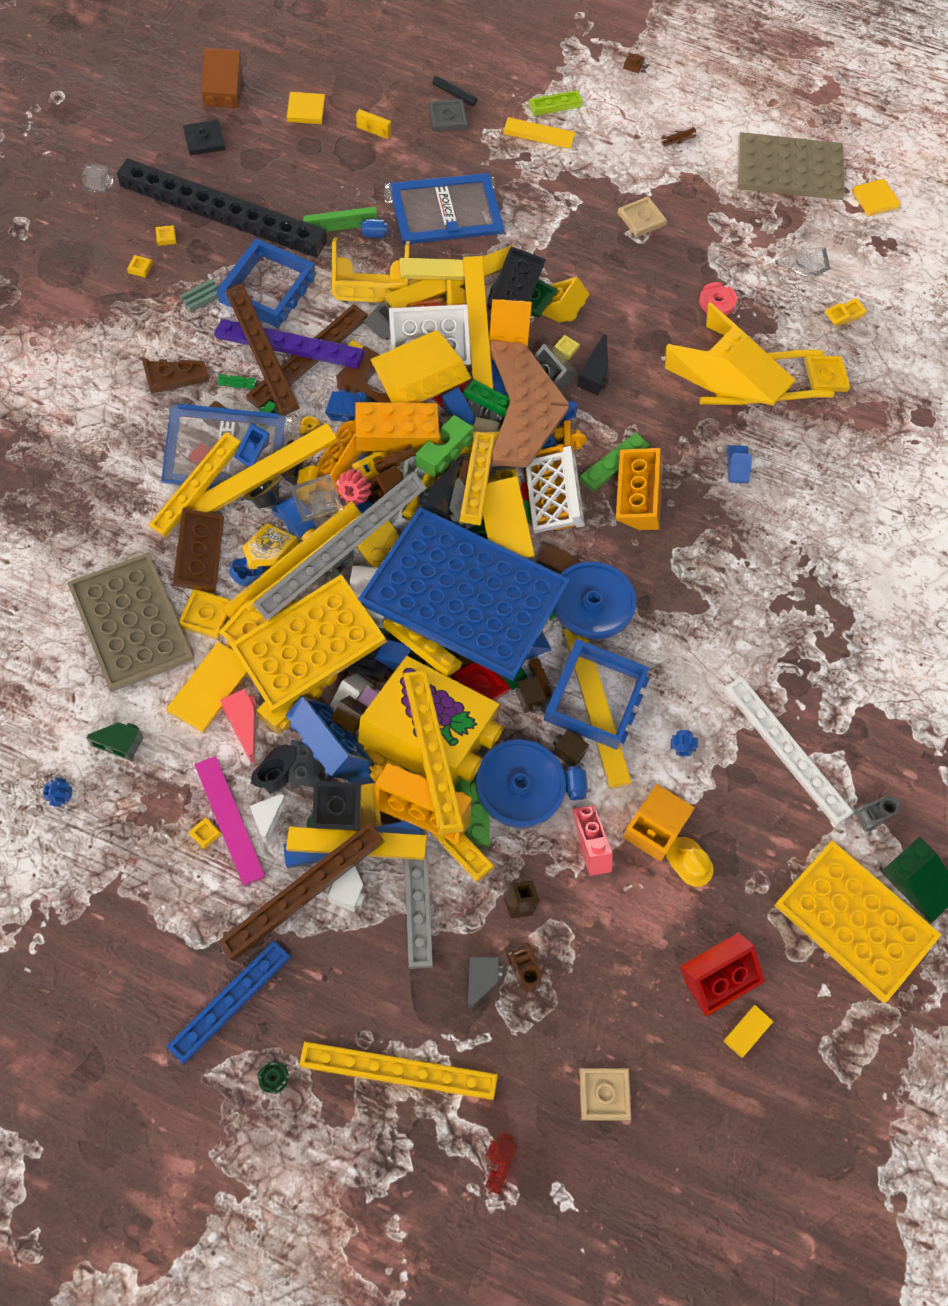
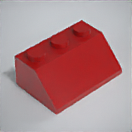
M739 932L680 966L686 986L706 1017L765 983L754 944Z

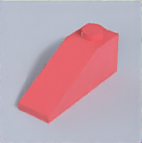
M242 689L220 700V703L250 762L253 763L255 762L256 713L254 707L257 704L252 694L247 695L245 689Z

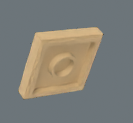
M649 196L618 208L617 213L635 237L667 225V219Z
M580 1068L581 1121H631L629 1069Z

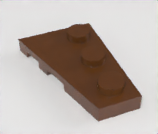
M142 358L151 394L209 381L204 361L180 360L178 362H167V359L149 361L147 358Z

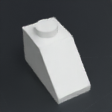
M355 866L333 883L328 895L329 903L352 912L356 911L357 906L361 907L366 897V894L363 893V883Z

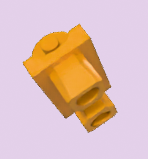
M570 420L564 421V427L555 429L556 441H564V443L557 444V446H571L574 454L575 449L580 450L581 446L587 443L586 435L581 434L580 430L574 431L571 428Z

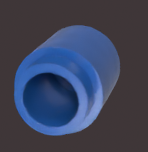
M366 219V221H362V236L367 238H384L385 234H388V223H384V219Z
M580 766L569 767L568 771L564 772L566 794L569 795V800L586 799V793H588L586 770L581 769Z

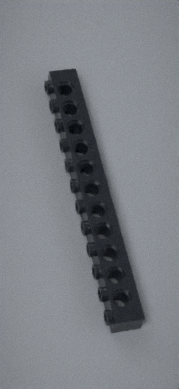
M127 158L117 172L120 187L124 189H129L157 201H162L190 213H195L223 225H228L256 237H261L289 249H294L308 256L318 258L327 243L326 229Z

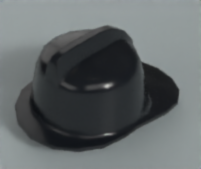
M280 475L245 494L244 498L251 500L258 508L275 506L279 502L277 484L283 479V476Z
M287 744L274 748L253 771L251 783L255 787L264 788L270 794L285 787L288 783L289 769L296 758L295 749Z

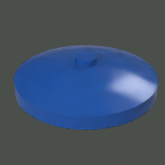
M589 561L572 565L560 574L570 579V582L555 607L554 614L567 630L588 639H605L620 633L628 626L635 612L636 594L631 582L621 571L605 563Z
M515 739L502 742L486 753L476 773L475 788L480 804L493 819L514 828H530L544 823L555 814L565 795L566 780L561 764L547 748L533 741Z

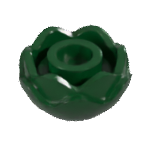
M274 1061L266 1063L259 1070L257 1076L260 1088L264 1092L271 1094L281 1092L289 1081L286 1066ZM276 1076V1079L272 1080L271 1077Z

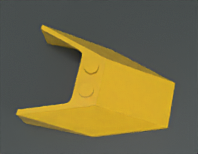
M711 302L708 304L706 327L724 335L711 350L701 351L671 344L666 346L665 369L713 393L774 406L795 383V379Z

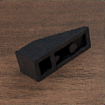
M605 334L601 337L579 374L577 387L597 396L601 389H606L609 382L607 378L608 346L607 335Z
M455 462L425 492L420 493L417 499L418 508L421 507L442 518L449 514L460 463Z

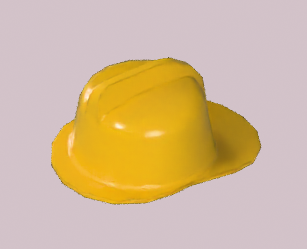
M677 837L666 853L669 864L686 884L693 887H701L707 884L713 875V864L708 854L693 839Z

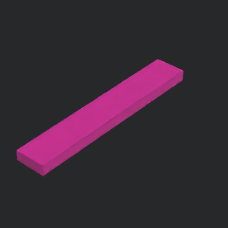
M216 756L194 764L243 887L265 878Z

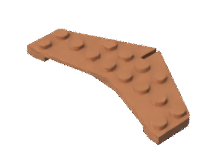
M490 340V356L492 360H495L510 399V405L492 452L491 464L528 467L568 412L569 403L526 345Z

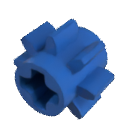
M679 730L676 732V735H672L670 749H676V755L687 757L692 755V751L696 752L698 738L693 737V732Z
M55 777L54 780L47 782L43 789V797L46 801H49L50 806L60 807L61 804L69 802L72 796V787L63 778Z

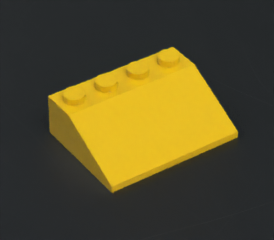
M438 329L371 359L392 403H423L471 379L463 360Z

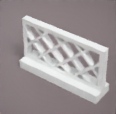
M571 446L564 447L563 452L535 458L526 467L534 533L570 525H576L577 528L585 526L576 457ZM562 460V464L557 470L550 466L554 461ZM541 465L543 467L536 474L532 472L531 466ZM547 469L554 473L549 480L542 478ZM558 475L564 478L563 483L559 487L553 484ZM538 480L545 483L540 491L534 489V485ZM549 487H552L556 491L549 498L544 493ZM560 493L566 495V499L562 504L554 501ZM540 498L547 501L542 509L536 506ZM551 504L558 507L553 515L546 512ZM562 511L569 514V519L560 521L557 517ZM542 515L549 518L546 524L538 526V520Z

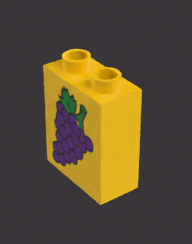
M406 656L361 716L358 743L426 778L403 678L404 673L426 670L454 788L461 778L471 782L482 763V758L477 756V753L482 746L492 749L503 731L504 726L495 722L499 703Z

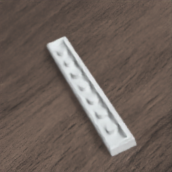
M740 677L725 687L724 691L834 826L850 817L854 813L853 810L745 679Z

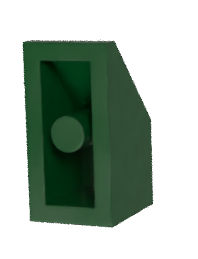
M118 722L89 733L86 739L91 747L132 761L143 740V736L136 725L131 723L125 725Z

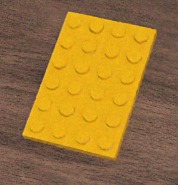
M341 574L230 645L267 705L275 714L387 641Z
M832 840L774 905L884 1004L888 1002L942 935Z

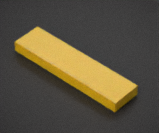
M509 117L504 128L505 135L568 149L572 148L576 133Z

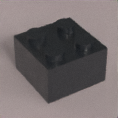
M314 781L312 828L359 830L362 783Z

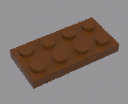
M182 509L172 586L215 593L224 516Z

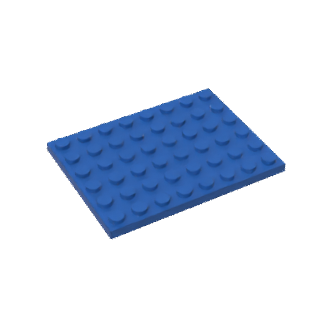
M419 507L359 596L358 601L364 607L514 681L569 585L570 579Z

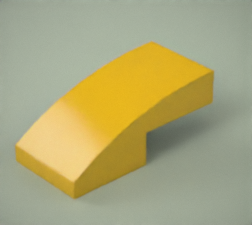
M855 298L845 304L840 302L825 310L824 313L834 326H839L865 316L867 310L858 298Z

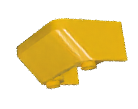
M334 237L332 241V294L337 300L382 302L385 300L388 303L385 297L388 293L408 286V279L401 278L399 260L392 263L390 275L353 273L351 260L346 257H338V237ZM410 241L405 243V258H409Z

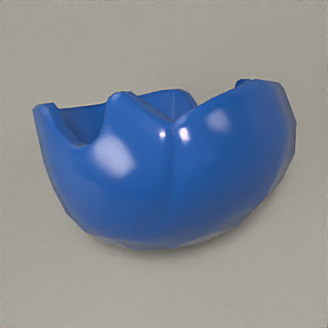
M246 557L232 561L229 569L231 578L242 586H249L264 572V566H258V569L249 570Z

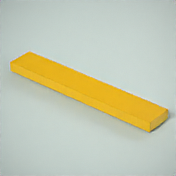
M225 432L148 526L166 538L180 522L182 509H190L234 457L241 441Z
M475 432L459 522L481 525L495 438L493 434Z
M289 827L286 850L291 852L329 854L357 831ZM378 832L385 842L367 856L425 860L427 835Z

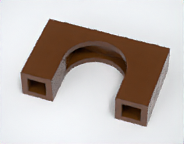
M364 346L362 349H364L365 355L358 369L345 366L336 376L337 388L352 394H357V392L365 393L372 403H392L387 393L375 392L366 384L376 372L371 359L380 354Z

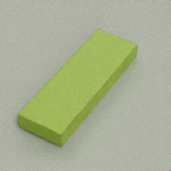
M578 90L529 99V106L533 115L538 116L583 107V100Z

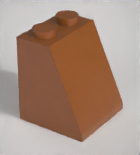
M205 47L201 89L203 106L239 109L244 80L240 50Z

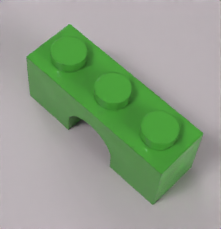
M453 415L441 427V440L447 444L435 445L428 440L416 453V466L433 478H436L440 473H444L448 464L452 460H456L465 447H469L473 442V427Z

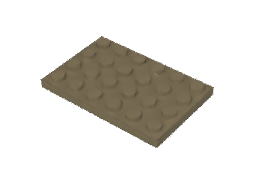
M740 132L738 137V189L843 200L845 196L843 143Z
M149 552L67 582L110 692L194 660Z

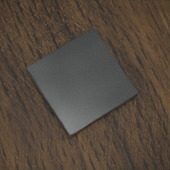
M463 99L428 102L433 132L464 130L468 128Z

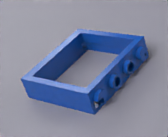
M255 238L218 287L219 303L232 308L225 291L243 283L260 258L265 257L301 273L275 310L251 300L259 320L279 328L283 321L287 320L291 310L296 308L301 296L306 294L308 286L314 282L317 274L315 272V263Z
M576 639L543 720L617 750L619 744H624L629 732L625 731L627 724L632 725L636 713L632 712L634 706L639 707L643 695L640 694L641 688L646 689L650 677L646 676L649 667ZM579 657L637 679L616 735L556 712Z

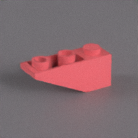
M595 805L573 808L580 846L589 876L612 872L613 853Z

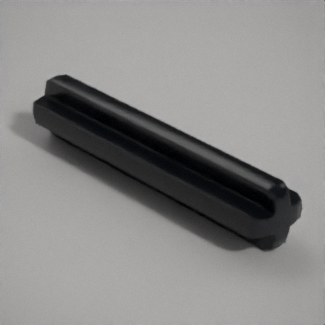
M437 75L434 76L433 85L458 99H463L465 103L471 106L476 105L477 97Z

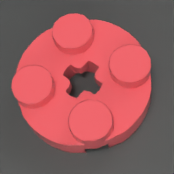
M709 283L700 294L699 304L706 312V315L708 304L711 302L726 316L734 311L737 302L736 292L730 286L728 288L722 286L723 283Z

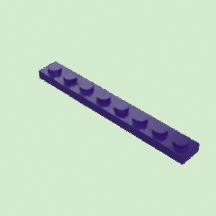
M221 319L214 332L217 339L249 345L239 322ZM264 328L273 350L355 369H358L365 355L364 349Z

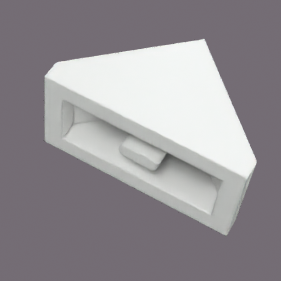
M356 673L342 680L330 707L335 710L339 701L349 695L357 700L367 686L373 689L374 685Z
M282 794L250 806L262 841L268 843L285 807L286 800Z

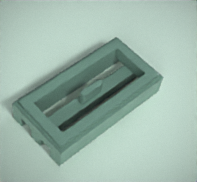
M211 279L180 295V299L187 309L192 312L218 298V285Z

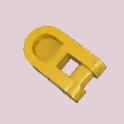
M376 452L352 464L354 470L361 471L363 477L368 476L367 480L379 475L373 462L386 457V455ZM364 465L368 466L370 472H366Z

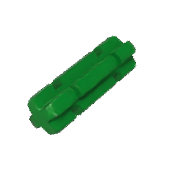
M219 374L218 385H229V387L243 389L247 387V389L253 390L257 386V380L250 377L246 379V377L230 375L227 377L226 374Z

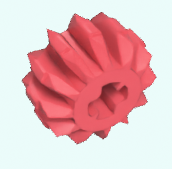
M354 469L341 474L340 479L336 482L338 486L336 492L341 493L340 499H346V504L350 501L355 505L364 503L372 492L369 489L372 483L366 481L368 476L363 477L361 471L355 472Z

